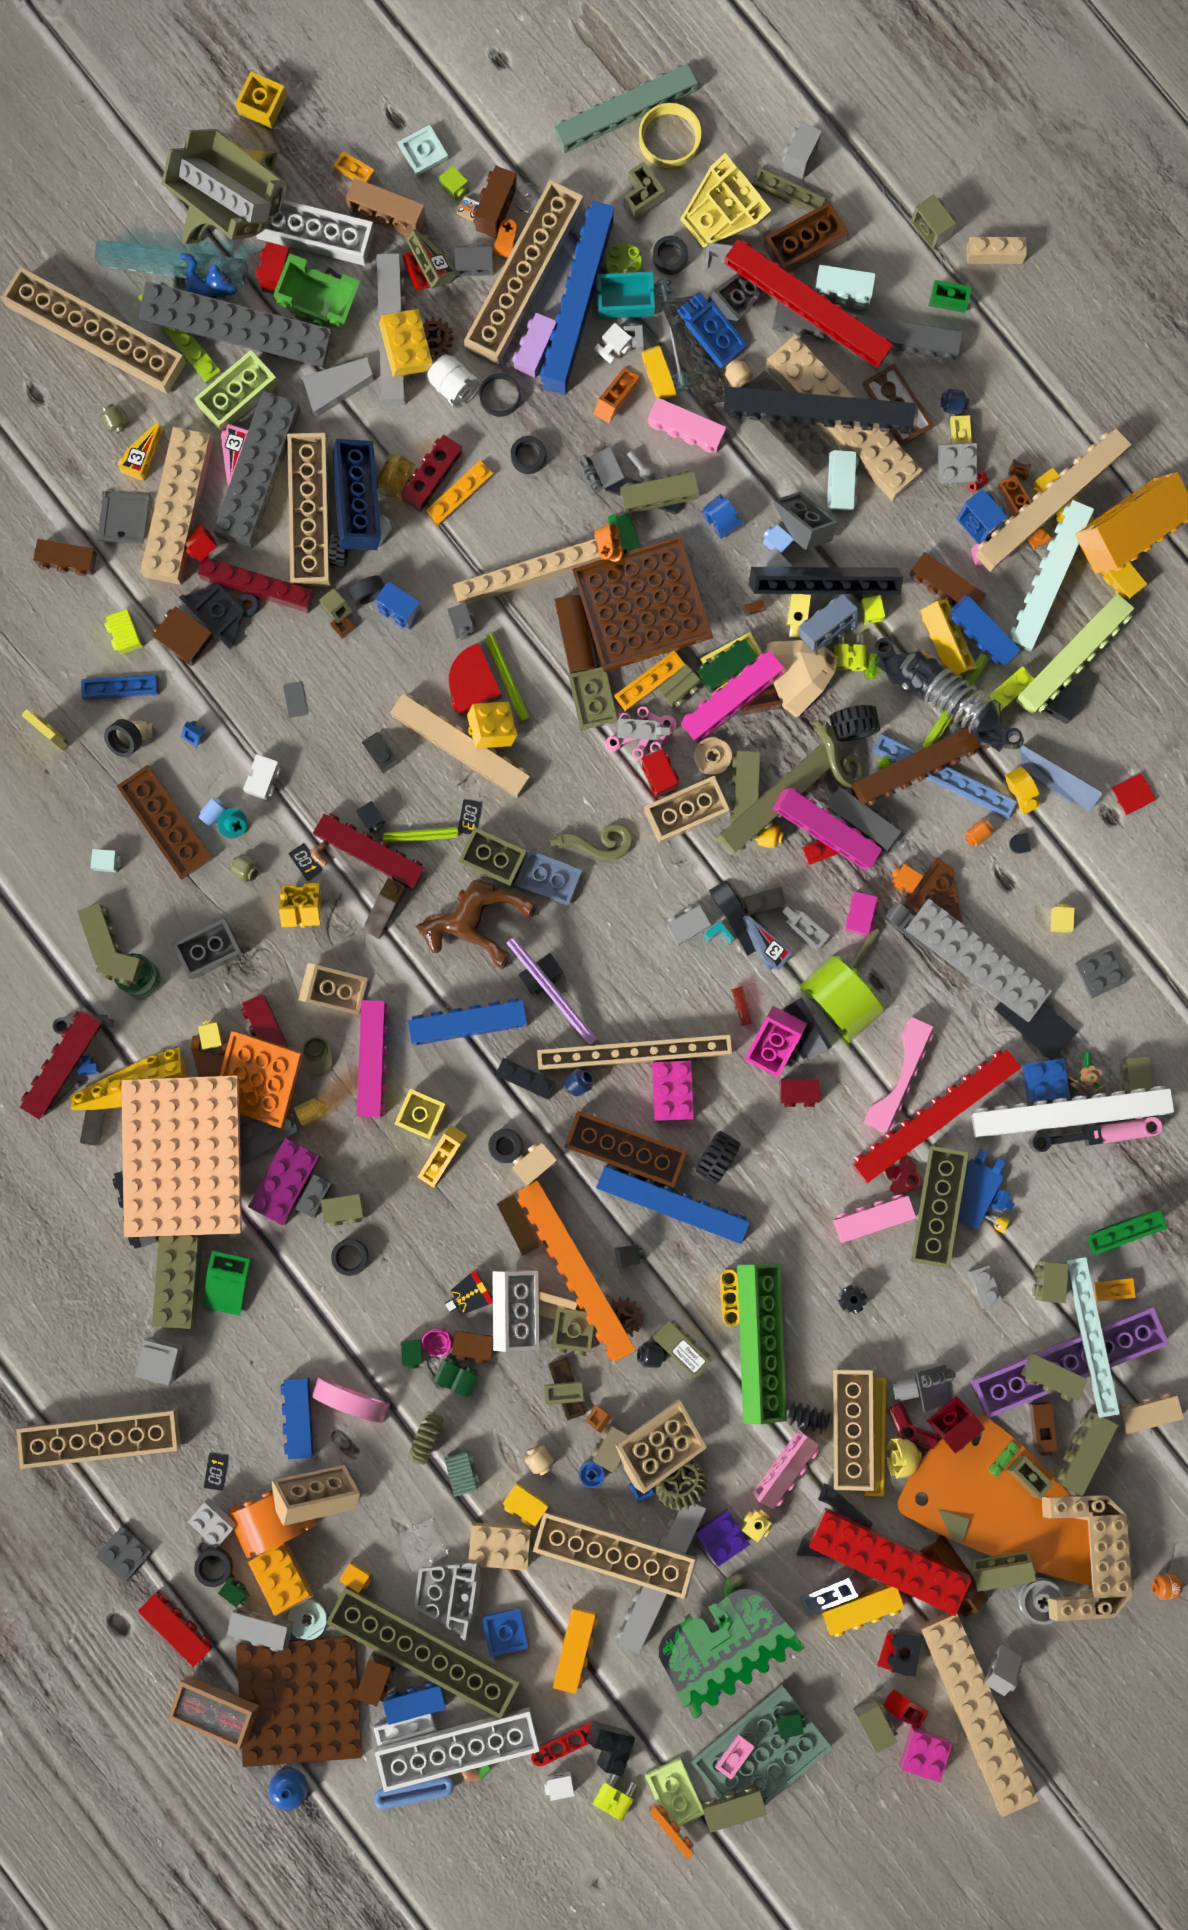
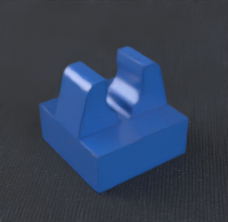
M187 721L183 726L181 738L197 747L201 743L205 727L202 726L199 729L196 727V721Z
M91 1055L82 1056V1065H77V1073L81 1076L101 1074L100 1066L94 1063Z
M998 1189L989 1206L1003 1212L1005 1208L1012 1210L1015 1203L1009 1200L1010 1193Z

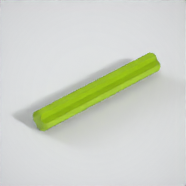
M457 827L384 832L383 841L385 843L449 839L458 838L459 833Z

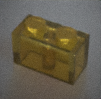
M389 454L377 478V491L386 497L399 498L415 464L402 455Z
M317 1098L294 1107L301 1125L305 1127L327 1117L325 1112L328 1109L324 1101Z

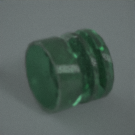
M127 954V956L139 958L144 962L140 974L142 979L138 980V984L131 983L130 986L120 984L117 979H114L115 983L122 991L133 998L142 999L151 996L156 992L160 984L161 977L158 968L141 954Z

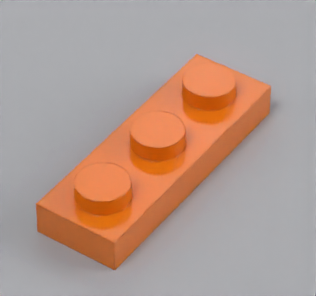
M656 1802L650 1805L649 1813L687 1859L693 1856L694 1851L692 1847L694 1844L687 1836L685 1838L680 1833L681 1828L674 1820L672 1822L669 1820L666 1809L662 1805L658 1806Z

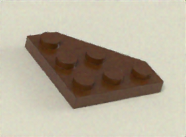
M936 858L903 905L917 914L927 899H930L962 923L953 868L939 858Z

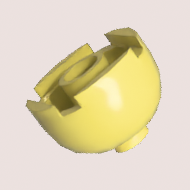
M890 1439L886 1446V1450H890V1458L886 1457L890 1474L896 1476V1478L911 1476L919 1467L922 1459L921 1452L913 1442L907 1439Z

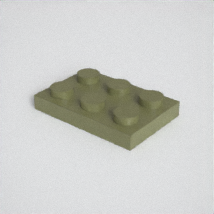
M603 667L568 674L580 730L618 723L607 672L603 671Z

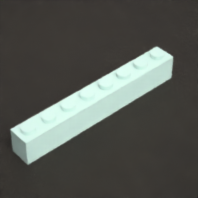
M1072 500L1071 505H1066L1062 514L1065 516L1063 523H1058L1055 533H1058L1055 540L1051 539L1047 548L1050 553L1047 558L1043 557L1039 566L1042 568L1040 575H1035L1031 584L1035 587L1032 593H1027L1024 603H1027L1025 610L1020 609L1017 616L1018 626L1017 628L1013 627L1009 634V638H1012L1011 640L1018 647L1030 652L1032 651L1079 544L1075 533L1087 525L1094 510L1093 508Z

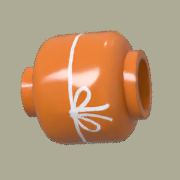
M1174 1573L1156 1575L1151 1585L1153 1593L1160 1600L1177 1599L1180 1593L1183 1592L1182 1580Z

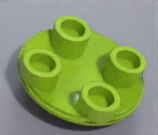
M629 244L613 245L606 256L605 266L609 274L640 272L642 267V256L635 246Z

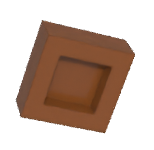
M595 1405L585 1421L596 1431L602 1433L612 1416L600 1406Z

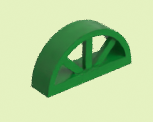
M1155 1210L1098 1229L1088 1234L1086 1238L1093 1255L1165 1230L1167 1225L1161 1210Z

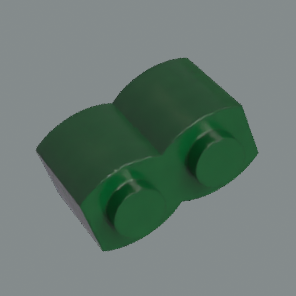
M450 1357L447 1360L443 1359L433 1382L468 1398L478 1378V1375L475 1374L477 1370L469 1366L462 1368L458 1366V1361Z

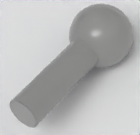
M633 450L629 452L627 456L640 471V479L642 481L646 479L653 480L654 471L649 467H645Z

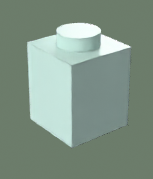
M92 849L91 869L94 871L117 872V869L121 866V856H119V853L111 850Z

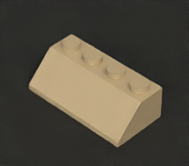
M345 1465L272 1480L275 1509L283 1526L356 1510L360 1495Z

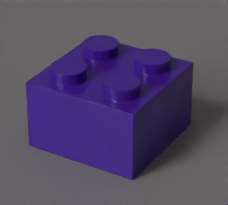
M727 1508L697 1528L695 1532L717 1567L751 1545Z

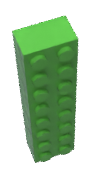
M781 1263L737 1265L743 1424L762 1425L787 1421Z

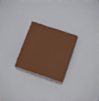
M761 600L745 604L744 614L748 616L763 612L764 602Z
M348 616L339 623L335 620L329 623L341 639L357 628Z

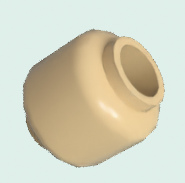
M734 360L727 365L725 377L732 387L746 388L751 384L750 380L753 374L744 361Z
M534 1445L526 1451L528 1455L525 1457V1463L532 1473L544 1475L553 1468L554 1458L545 1446L537 1447Z

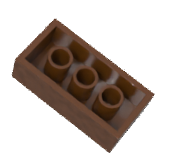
M828 202L765 236L763 246L773 263L777 262L782 266L783 270L790 273L845 243L849 232L831 202Z

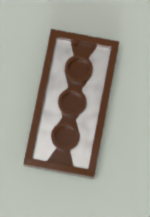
M895 364L862 382V386L870 399L917 404L916 432L911 431V434H900V431L892 430V434L901 447L934 427Z

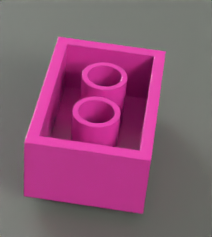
M772 1006L744 1060L779 1077L807 1023Z
M691 1061L652 1062L654 1121L693 1120Z

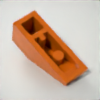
M624 367L598 399L593 414L610 423L624 404L640 376Z

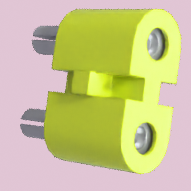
M857 635V644L853 646L844 644V636L838 637V644L834 645V654L839 658L836 670H866L867 646L863 645V635Z
M612 1774L609 1782L603 1783L592 1804L618 1820L623 1821L634 1800L631 1796L637 1785L631 1782L626 1792L623 1793L614 1788L619 1776Z

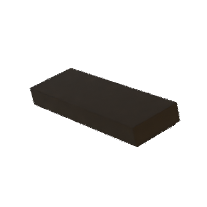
M512 1195L497 1203L522 1256L539 1248L540 1246L515 1196Z
M567 1358L548 1364L554 1384L575 1382ZM582 1402L561 1403L567 1421L586 1414Z

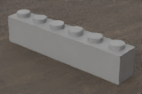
M182 158L179 172L180 178L248 222H268L270 202L201 158Z

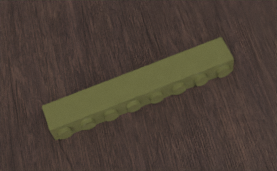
M824 742L819 744L715 837L729 855L741 853L746 848L745 844L749 840L753 842L760 836L758 832L762 828L766 830L774 823L772 819L776 816L778 818L782 816L772 808L783 789L795 788L801 793L805 792L806 794L814 787L813 783L816 780L821 781L827 776L826 771L830 768V763ZM838 749V755H839V759H840V758H842L844 755H843V753Z

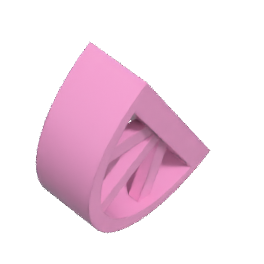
M319 1376L311 1393L313 1398L330 1407L378 1423L384 1422L390 1404Z

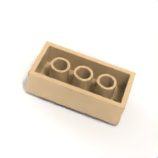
M715 776L644 806V812L659 844L729 814L730 811Z

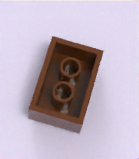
M495 165L494 170L488 174L486 188L483 187L480 193L479 205L476 204L473 210V223H475L476 231L493 238H497L500 224L505 220L517 191L516 173Z

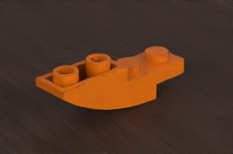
M1016 475L999 482V488L1012 516L1016 517L1019 515V509L1026 503L1028 505L1032 503ZM1042 526L1028 538V541L1035 550L1050 543L1051 537L1045 527Z

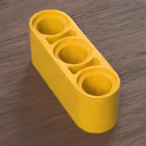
M660 346L641 351L656 399L658 397L666 400L675 397V387Z
M726 1269L720 1274L722 1319L726 1325L733 1327L739 1324L738 1277L735 1271ZM726 1273L734 1275V1281L730 1284L724 1282V1275ZM729 1292L735 1294V1300L732 1303L725 1301V1295ZM729 1312H734L737 1316L733 1323H729L726 1320V1315Z

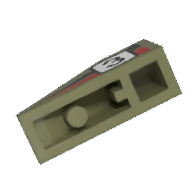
M417 229L412 230L406 241L431 289L449 284L456 275L455 268L449 258Z

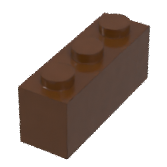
M37 539L33 561L39 568L44 570L55 568L61 573L72 571L76 575L86 577L87 574L93 575L97 553L93 548Z

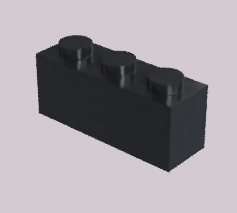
M505 1058L502 1059L495 1074L496 1077L546 1100H549L556 1084L555 1081Z

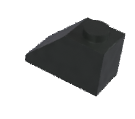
M378 732L362 741L363 746L382 774L398 764L397 759Z
M638 1244L614 1247L618 1268L641 1264L640 1260L644 1259L642 1248H638Z

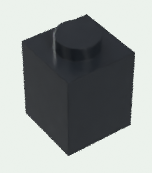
M372 801L356 810L369 833L372 831L375 833L384 827L383 824L386 822Z

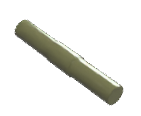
M874 928L873 932L869 934L848 966L850 969L857 968L879 935L880 931Z

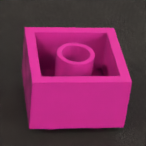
M911 1726L899 1765L903 1771L940 1783L952 1743L948 1738Z

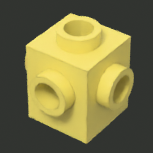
M756 1509L752 1512L749 1511L743 1518L745 1523L742 1525L741 1530L756 1542H759L762 1536L766 1537L772 1529L770 1526L772 1523L769 1520L770 1516L762 1509L759 1512ZM756 1522H760L758 1526H754Z

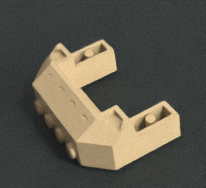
M1073 1494L1042 1497L1043 1517H1075L1088 1520L1093 1589L1079 1590L1080 1596L1048 1598L1049 1619L1070 1621L1115 1618L1132 1597L1134 1583L1131 1579L1132 1561L1129 1555L1131 1542L1128 1538L1130 1524L1127 1514L1107 1495L1084 1494L1081 1496Z

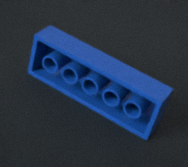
M519 998L507 1000L508 1003L500 1004V1001L488 1003V1007L482 1008L481 1005L469 1006V1010L462 1011L461 1008L451 1009L450 1013L447 1014L438 1011L431 1013L430 1017H424L423 1015L412 1016V1020H408L411 1043L416 1046L526 1027L528 1025L523 1000L519 1001Z

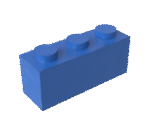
M432 1681L425 1683L424 1687H408L405 1689L406 1692L398 1693L393 1691L387 1693L382 1702L388 1725L446 1710L447 1707L443 1687Z

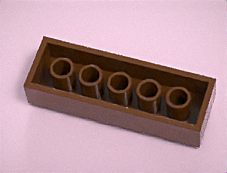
M577 1111L564 1148L673 1188L687 1153L684 1149L581 1111Z

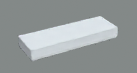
M432 1713L388 1725L386 1722L373 1727L378 1747L436 1731Z

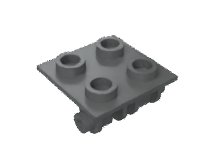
M611 447L591 457L586 454L581 455L580 461L577 463L591 495L625 479Z
M946 1365L916 1373L924 1412L943 1407L952 1400L949 1381H952L956 1376L953 1370L946 1369Z

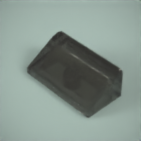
M106 1109L86 1110L80 1143L99 1146Z

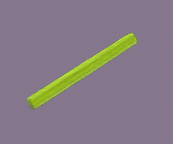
M979 654L975 661L977 668L967 673L963 681H969V686L974 685L988 663L989 658L985 654ZM947 710L942 712L922 744L923 748L936 743L950 723L953 716L947 718Z

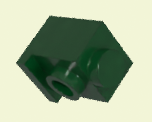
M232 1574L217 1594L237 1608L239 1604L244 1605L250 1595L246 1590L247 1587L238 1580L235 1582L233 1580L235 1576Z

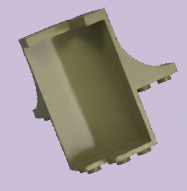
M218 129L189 130L184 148L169 150L161 183L189 205L181 241L185 244L200 243L203 233L210 225L218 228L231 240L250 238L265 230L264 226L269 221L273 222L278 215L288 185L286 181L271 171L274 169L278 152L274 149L244 150ZM182 158H201L270 202L268 222L250 223L180 178L179 172Z

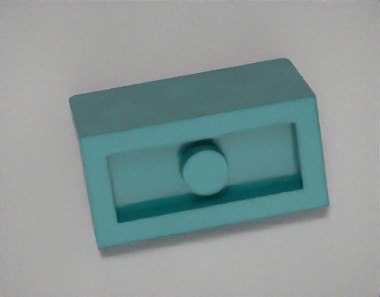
M720 921L706 931L703 936L707 943L719 933L729 945L734 940V937Z

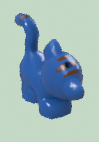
M188 253L180 254L181 260L190 262L185 280L187 292L214 299L237 293V287L231 283L230 277L221 271L217 265L214 264L210 267L209 274L204 281L198 274H195L198 264L195 257Z

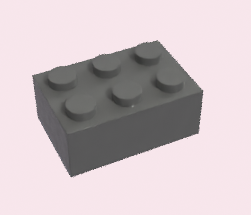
M225 918L172 943L188 978L191 980L244 955L229 922Z

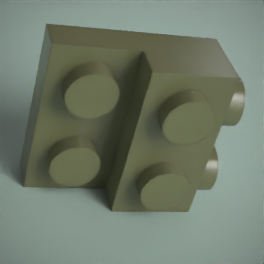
M557 1308L552 1348H555V1352L567 1353V1350H574L575 1355L586 1356V1352L590 1353L594 1325L590 1326L586 1320L587 1312Z

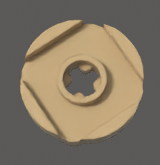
M709 737L703 739L697 745L694 752V763L697 769L704 775H720L730 766L732 752L725 741ZM710 752L718 755L716 761L707 758L710 756Z

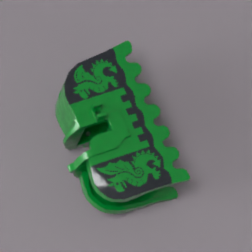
M737 1590L718 1604L715 1602L708 1606L720 1627L715 1633L710 1631L702 1619H693L689 1613L685 1616V1621L668 1630L660 1642V1661L676 1689L682 1706H688L695 1719L702 1714V1703L707 1702L712 1707L717 1706L719 1703V1692L723 1691L729 1696L733 1695L736 1692V1681L740 1680L743 1684L748 1685L753 1680V1670L756 1669L760 1673L765 1674L769 1671L768 1662L770 1659H775L778 1663H782L786 1660L785 1650L787 1648L799 1652L805 1647L766 1596L756 1590Z

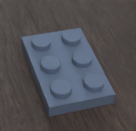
M528 850L515 886L569 906L582 870Z

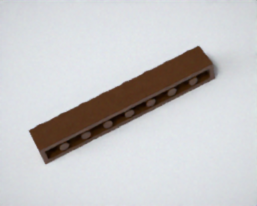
M969 727L856 781L852 788L862 806L866 804L872 806L879 802L878 798L882 796L888 798L896 793L895 790L899 788L904 790L912 786L911 782L915 780L921 782L929 777V773L934 771L937 774L945 769L944 766L948 764L953 766L961 762L962 757L967 756V758H970L978 753V749L983 747L986 750L991 746L980 745L976 738L969 733Z

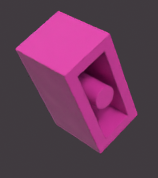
M859 892L853 893L844 931L867 936L869 932H873L875 921H872L874 913L877 914L879 908L876 896Z

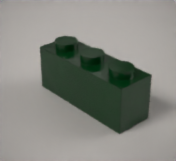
M746 639L741 642L739 640L734 642L730 646V650L727 652L721 651L714 657V661L711 663L707 661L699 667L698 677L710 694L727 683L732 677L743 672L747 665H753L758 660V656Z

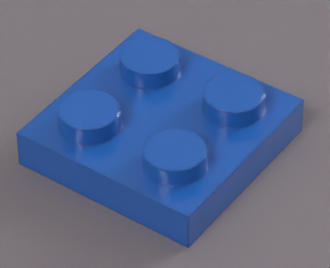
M520 1608L482 1616L490 1657L528 1649Z

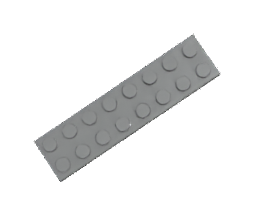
M927 899L905 929L1027 1022H1030L1052 992L930 899Z

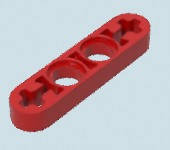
M592 1721L541 1744L540 1754L546 1753V1747H549L552 1757L549 1758L548 1753L543 1756V1761H540V1759H535L537 1752L532 1753V1763L541 1767L588 1745L589 1743L585 1740L581 1730L584 1729L585 1733L589 1732ZM573 1734L581 1736L579 1744L571 1743L570 1737ZM561 1743L564 1747L563 1751L555 1753L552 1750L553 1744Z

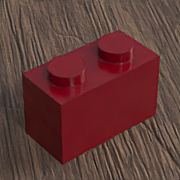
M820 1079L779 1080L780 1104H784V1107H796V1104H803V1107H815V1103H820Z

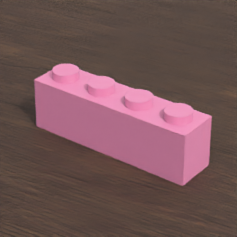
M658 397L648 417V424L653 429H662L668 435L674 438L680 437L690 445H699L704 451L709 453L717 452L726 431L725 426Z
M898 1194L891 1197L892 1201L885 1203L884 1200L873 1203L874 1207L867 1209L866 1206L855 1209L856 1213L848 1215V1212L836 1215L837 1219L833 1220L840 1242L843 1243L915 1219L916 1216L909 1196L903 1197V1194Z

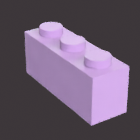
M538 313L535 314L534 318H530L527 325L529 330L526 335L523 334L520 340L521 348L519 352H515L512 359L515 370L534 378L536 377L547 348L551 343L552 330H556L557 323H555V320Z

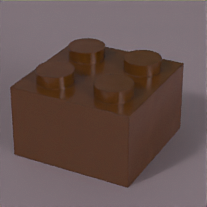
M371 1653L355 1699L376 1707L379 1701L383 1702L389 1688L385 1684L386 1682L390 1683L396 1668L392 1666L394 1661Z

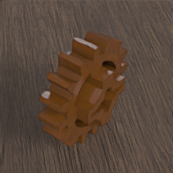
M432 316L431 321L424 318L423 328L430 354L433 359H435L436 354L441 357L443 351L448 353L447 347L453 346L451 342L454 340V336L451 334L453 333L452 328H448V322L442 324V318H439L438 321H435L434 316ZM445 333L446 339H445V341L443 342L442 337L444 336L443 334Z
M619 1297L618 1302L612 1299V1309L618 1306L617 1317L620 1316V1313L631 1317L625 1319V1323L621 1324L626 1333L633 1337L632 1332L634 1330L639 1332L637 1325H643L639 1318L644 1316L643 1314H638L641 1307L635 1308L636 1301L629 1303V1297L625 1301L622 1300V1297ZM625 1305L631 1307L635 1313L627 1312ZM635 1320L634 1325L627 1330L629 1322Z

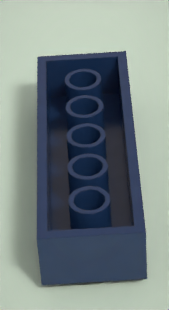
M336 439L332 454L340 549L378 550L381 541L373 441Z

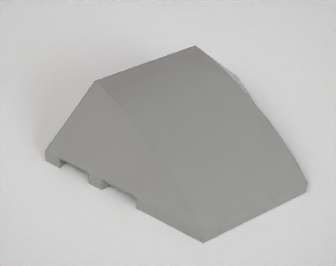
M467 1563L423 1567L419 1569L414 1607L433 1620L436 1619L444 1624L448 1630L452 1629L461 1635V1638L465 1641L469 1636L478 1611L482 1583L479 1564Z

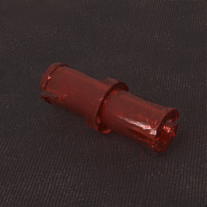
M743 986L731 989L736 1005L734 1008L738 1012L741 1026L752 1024L753 1021L748 1008L750 1005L746 1001Z

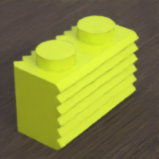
M128 609L105 616L107 622L104 624L107 632L112 633L113 640H111L115 651L118 650L123 655L143 647Z

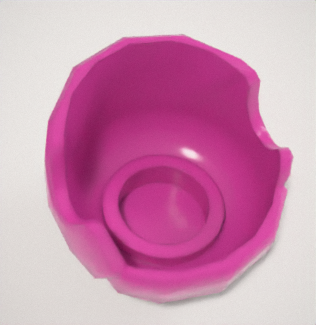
M435 1327L427 1331L422 1338V1348L430 1356L443 1357L453 1347L452 1336L444 1328Z

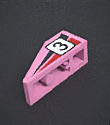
M230 424L221 433L228 485L232 479L248 430Z

